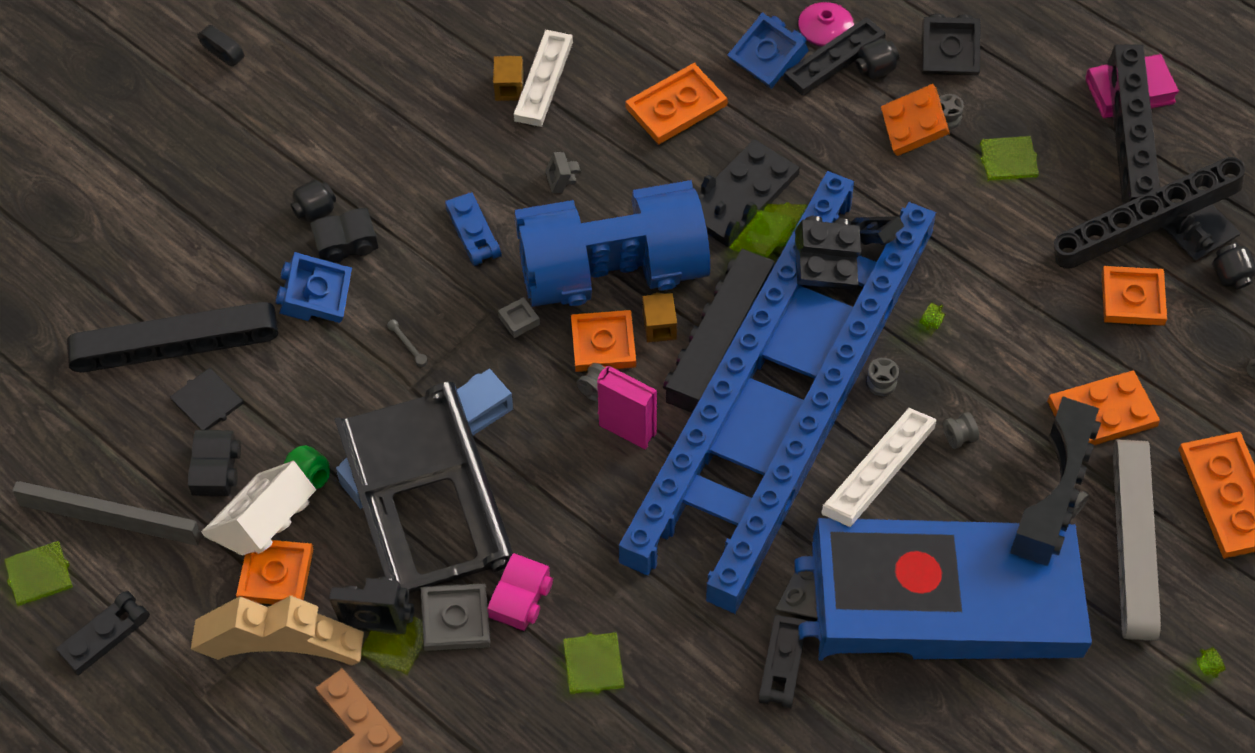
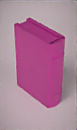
M1157 54L1145 57L1151 108L1175 104V95L1178 94L1179 90L1162 55ZM1108 65L1089 68L1086 73V82L1103 118L1112 117Z
M607 366L601 371L597 380L599 426L646 450L652 436L655 437L657 434V390Z

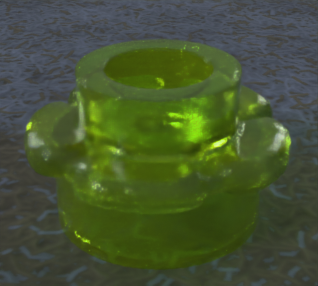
M931 303L919 322L926 327V330L929 331L931 327L936 330L939 328L946 316L942 312L943 305L937 306Z
M1214 647L1205 651L1203 648L1199 650L1201 656L1196 658V661L1205 676L1211 674L1213 678H1218V674L1226 671L1225 665Z

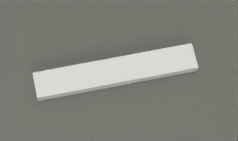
M908 408L823 505L822 515L851 527L934 430L936 419Z

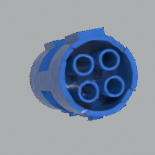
M692 181L633 190V215L581 223L574 200L514 210L517 238L520 239L521 265L528 298H531V307L559 302L561 304L569 303L570 306L585 304L587 300H591L592 296L591 277H602L607 275L609 271L614 270L631 272L636 270L638 266H642L650 289L658 288L660 291L670 290L677 284H680V281L709 277L710 250L701 202L697 191L693 188Z

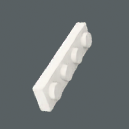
M545 30L514 112V121L542 127L573 43L572 35Z

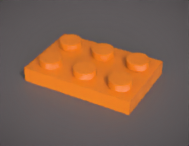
M693 63L628 99L625 103L628 112L659 145L726 107L728 98Z
M1134 370L1050 394L1047 401L1055 417L1062 397L1099 408L1095 421L1101 422L1096 440L1089 439L1088 442L1094 445L1158 427L1160 422Z

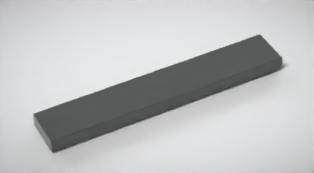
M16 481L12 490L19 505L31 509L196 546L199 545L202 537L196 520Z

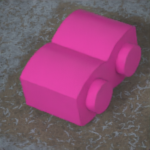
M513 553L488 605V617L523 631L526 630L529 623L534 624L540 612V605H537L542 595H548L552 586L553 578L550 577L549 566Z

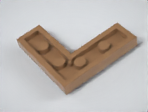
M343 668L316 687L317 694L353 736L332 753H392L403 745L402 738Z

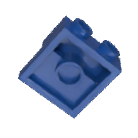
M762 12L727 56L732 62L772 89L787 69L789 70L798 64L809 50L805 43L807 40L801 33L796 30L790 32L779 18L774 15L770 18Z
M294 252L290 262H284L280 279L286 281L284 287H279L275 304L281 305L279 314L309 321L312 315L341 323L344 317L352 268Z

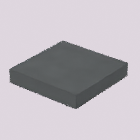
M486 584L421 587L424 651L490 647Z

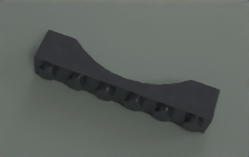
M1062 397L1048 438L1055 449L1059 461L1060 483L1049 496L1039 503L1024 509L1010 554L1048 566L1052 554L1059 556L1065 539L1059 533L1060 530L1067 531L1072 517V513L1067 512V508H1074L1080 491L1075 489L1074 486L1075 484H1082L1087 467L1081 464L1082 461L1089 462L1094 444L1088 442L1089 439L1096 440L1101 422L1095 421L1099 408Z

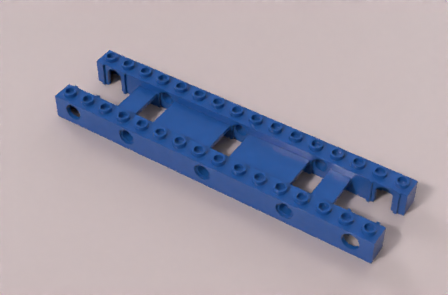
M827 171L799 223L802 219L804 220L809 216H820L823 222L833 223L835 220H838V213L845 215L846 212H850L854 181ZM908 202L906 208L902 207L900 219L904 227L896 233V238L893 241L885 244V248L878 261L875 262L860 255L857 257L858 284L863 289L853 307L797 284L795 230L793 231L619 544L620 564L648 576L651 569H655L657 566V544L661 535L662 538L667 540L669 536L673 537L675 525L686 505L737 525L731 539L727 538L725 542V550L713 572L710 571L708 574L706 591L707 602L736 614L932 235L936 212ZM767 359L812 377L815 380L803 400L752 379L756 370H760ZM713 455H716L764 475L751 498L699 476L704 465H709Z

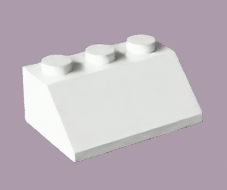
M295 461L260 472L201 533L206 538L242 556L255 551L257 554L262 553L273 543L271 538L291 524L290 518L309 505L308 498L316 489Z

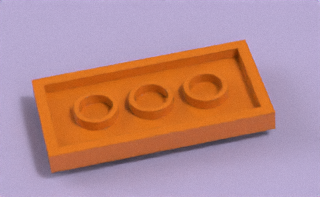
M1241 432L1181 443L1179 453L1223 559L1255 552V464Z

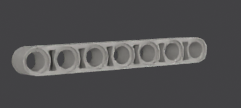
M1116 439L1113 448V471L1122 636L1124 639L1158 641L1161 619L1150 446L1148 441Z

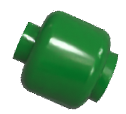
M307 445L298 446L287 455L284 464L295 461L315 489L321 488L328 481L330 474L329 461L313 447Z

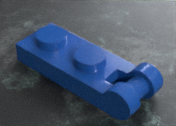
M472 192L445 201L447 212L473 266L481 264L484 259L490 257L496 259L502 256L499 244L494 239Z

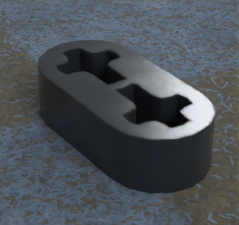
M208 25L197 34L200 43L206 50L231 67H234L245 57L243 50L233 39L212 25Z

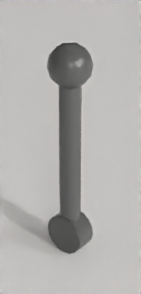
M394 319L389 320L387 323L388 329L394 331L414 355L416 365L418 367H425L428 363L427 356L420 354L399 329L398 321Z

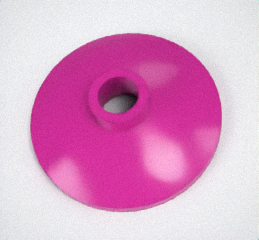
M829 2L816 3L807 7L801 13L798 22L800 33L807 41L818 46L826 45L854 26L853 18L845 8Z

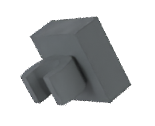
M553 152L545 170L552 193H563L567 184L576 183L574 173L580 174L581 172L578 162H567L564 152Z
M524 297L498 310L500 320L513 338L540 325V318Z

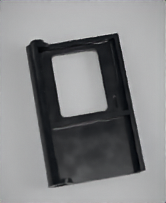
M444 382L429 388L425 396L350 418L338 417L334 419L385 577L399 581L402 588H408L409 593L421 590V587L436 586L488 569L497 572L506 568L513 551L455 383ZM451 480L465 516L477 557L473 560L430 573L419 574L416 571L395 508L393 496L439 481Z

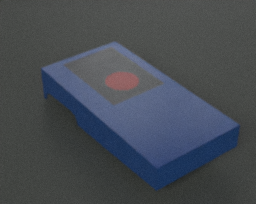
M818 518L813 533V556L799 557L794 561L795 574L802 571L814 573L817 622H803L798 626L799 640L810 636L819 639L818 660H823L826 656L837 653L885 652L907 653L912 655L913 659L1083 658L1092 644L1076 525L1069 524L1066 532L1060 530L1059 535L1065 537L1059 556L1052 554L1048 566L1010 554L1020 523L857 519L849 527L831 518Z

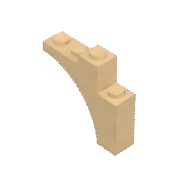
M239 596L196 619L191 650L217 660L241 653L282 651L316 655L355 665L360 662L364 632L318 614V606L293 596H289L269 607Z

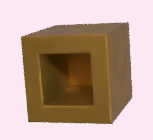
M495 56L493 79L495 101L519 100L523 91L524 79L522 56Z
M654 293L643 296V318L647 343L677 340V318L673 293Z

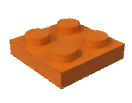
M934 84L881 106L892 149L896 156L950 134Z
M1103 266L1104 322L1165 326L1167 309L1164 269Z
M631 310L571 315L576 372L587 371V368L592 363H598L604 367L610 366L614 369L636 367Z
M272 540L271 546L262 553L257 554L255 551L245 555L236 597L241 596L262 604H275L289 596L301 600L304 599L313 555L312 544Z

